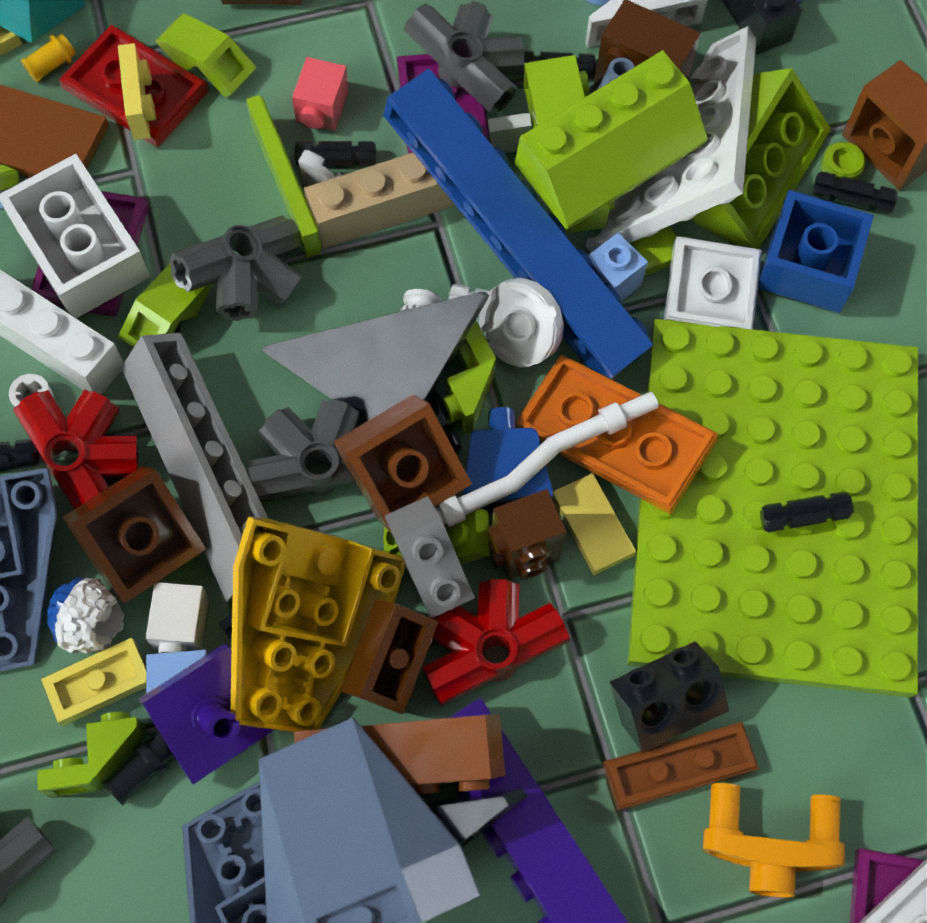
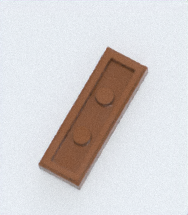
M743 721L662 744L644 753L638 751L610 759L602 764L617 812L749 774L759 769Z

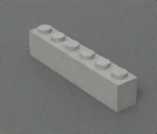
M170 333L141 336L121 366V369L192 527L206 548L204 553L226 602L233 601V565L248 517H268L182 334Z

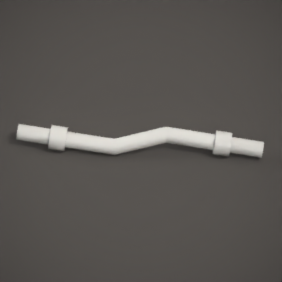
M650 391L624 404L618 405L617 402L603 407L598 410L599 415L548 437L507 476L459 498L456 495L440 503L439 507L435 508L443 525L447 524L448 527H452L465 521V515L516 493L558 453L606 431L609 435L627 427V422L659 408L655 395Z

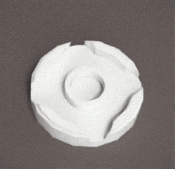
M515 278L505 280L487 292L490 296L479 313V325L482 332L486 333V337L490 341L488 344L498 358L507 364L523 368L539 364L556 352L563 338L564 322L560 306L547 289L535 281Z

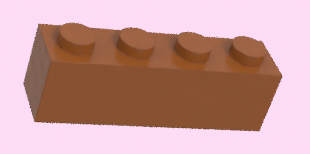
M500 714L361 726L418 794L441 792V783L456 781L459 782V791L490 789L489 779L506 776ZM326 729L294 732V743Z

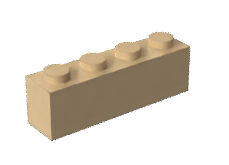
M414 153L304 188L305 198L319 229L322 250L455 206Z

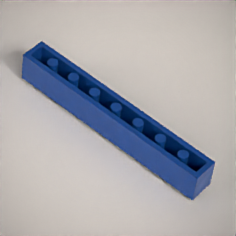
M428 68L387 97L383 113L385 119L514 278L535 281L552 294L560 306L564 322L563 339L586 367L612 379L654 345L649 340V333L644 324L639 319L628 314L621 305V299L617 291L610 284L602 282L594 272L593 264L588 255L572 245L565 236V229L561 222L554 215L546 213L538 203L536 192L532 186L524 180L520 181L510 168V163L505 153L499 147H493L482 134V127L473 114L465 113L456 102L452 88L444 79H438Z

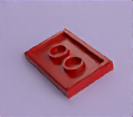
M111 24L64 73L59 82L64 90L130 131L125 116L118 45L135 43L139 59H147L152 85L145 86L146 95H152L156 120L149 121L151 138L144 140L158 148L209 92L207 82Z

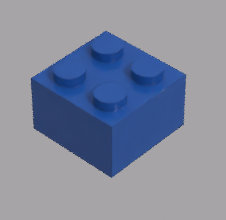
M789 190L777 217L759 276L758 288L840 313L854 289L874 215Z

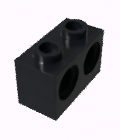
M696 641L677 648L673 652L642 667L633 669L629 673L609 682L621 724L643 753L729 711L719 666Z

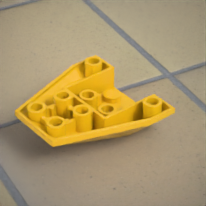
M248 517L233 565L231 713L236 716L234 719L238 720L240 725L289 732L319 730L342 692L340 691L375 600L395 603L406 567L402 556L264 517Z

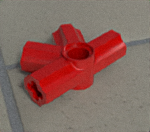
M84 389L67 418L49 390L43 392L36 391L23 398L13 408L14 414L44 460L47 468H49L50 475L56 480L73 509H76L109 488L104 478H124L138 469L137 436H105L120 413V409L108 398L95 391L91 392ZM69 450L79 454L77 460L70 465L60 466L55 463L57 455L63 451Z
M490 579L489 581L479 582L477 617L460 606L433 617L432 619L439 622L432 640L451 653L422 667L441 707L492 681L508 679L517 668L570 642V636L565 624L551 602L519 618L520 584L510 582L507 579ZM492 646H502L510 653L508 658L501 663H491L483 655Z

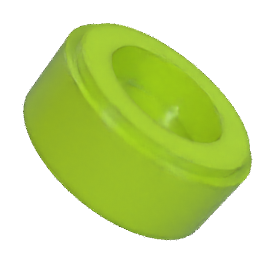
M837 142L830 145L825 151L821 160V171L835 174V179L839 180L842 176L858 180L865 167L866 159L858 146L849 142Z

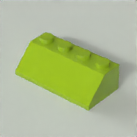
M662 50L521 135L515 165L565 229L569 230L606 205L706 144L707 135L690 82Z
M793 68L753 74L743 194L727 204L716 205L698 213L692 218L698 226L737 246L753 249L761 247L777 220L788 191L796 189L831 130Z

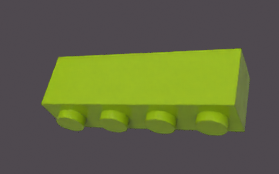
M575 55L525 63L524 90L532 128H535L589 95L586 71L579 72ZM615 201L569 230L565 229V234L605 228L607 226L609 210L615 209Z

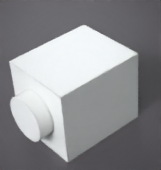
M158 582L154 584L146 640L154 650H159L158 654L202 650L209 606V597L203 586Z

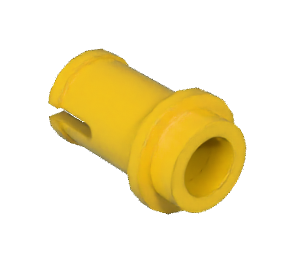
M62 33L56 37L53 34L50 35L48 43L20 60L36 83L66 62L68 65L73 63L71 58L76 55V51Z

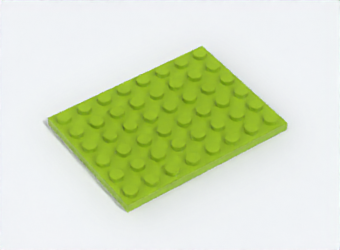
M654 319L651 342L654 345L650 348L647 393L652 391L659 404L718 433V441L671 515L639 498L627 665L642 667L673 652L677 648L696 641L719 666L721 676L908 698L916 696L918 694V347L726 326L715 327ZM843 491L851 495L854 505V513L848 519L832 521L829 518L826 523L791 529L786 525L784 530L766 532L760 520V510H762L764 505L780 502L784 506L787 505V501L824 495L827 499L831 493Z

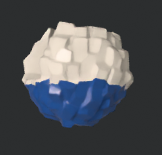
M77 577L69 584H63L53 592L54 594L50 599L47 612V624L54 637L53 640L62 649L74 654L77 652L89 654L91 652L103 651L111 646L112 639L118 632L123 630L124 613L121 610L120 604L117 603V599L101 583L100 579H82Z

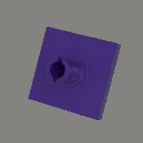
M225 643L139 698V701L193 785L275 730L240 725L239 721L234 719L236 716L231 713L232 650Z

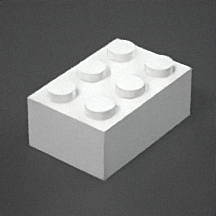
M77 154L0 193V202L12 224L65 309L74 318L80 317L150 278L139 249Z

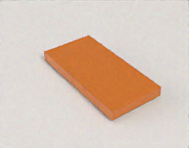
M561 354L515 422L516 428L536 429L541 445L548 437L599 415V409L614 402H617L618 405L624 404L641 396V394ZM658 403L659 408L627 422L626 428L611 435L606 431L558 453V455L671 515L718 441V433Z

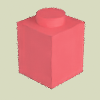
M306 57L292 96L296 122L303 123L305 126L313 129L325 128L336 130L349 92L347 66Z

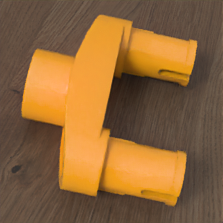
M713 783L711 785L709 828H705L703 832V851L718 859L750 867L749 893L768 897L792 898L795 897L796 872L822 871L845 866V844L840 842V797L824 794L810 796L809 840L798 842L744 835V832L739 831L741 786L730 783Z

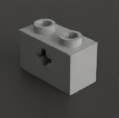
M428 496L384 516L430 618L475 599L443 522Z

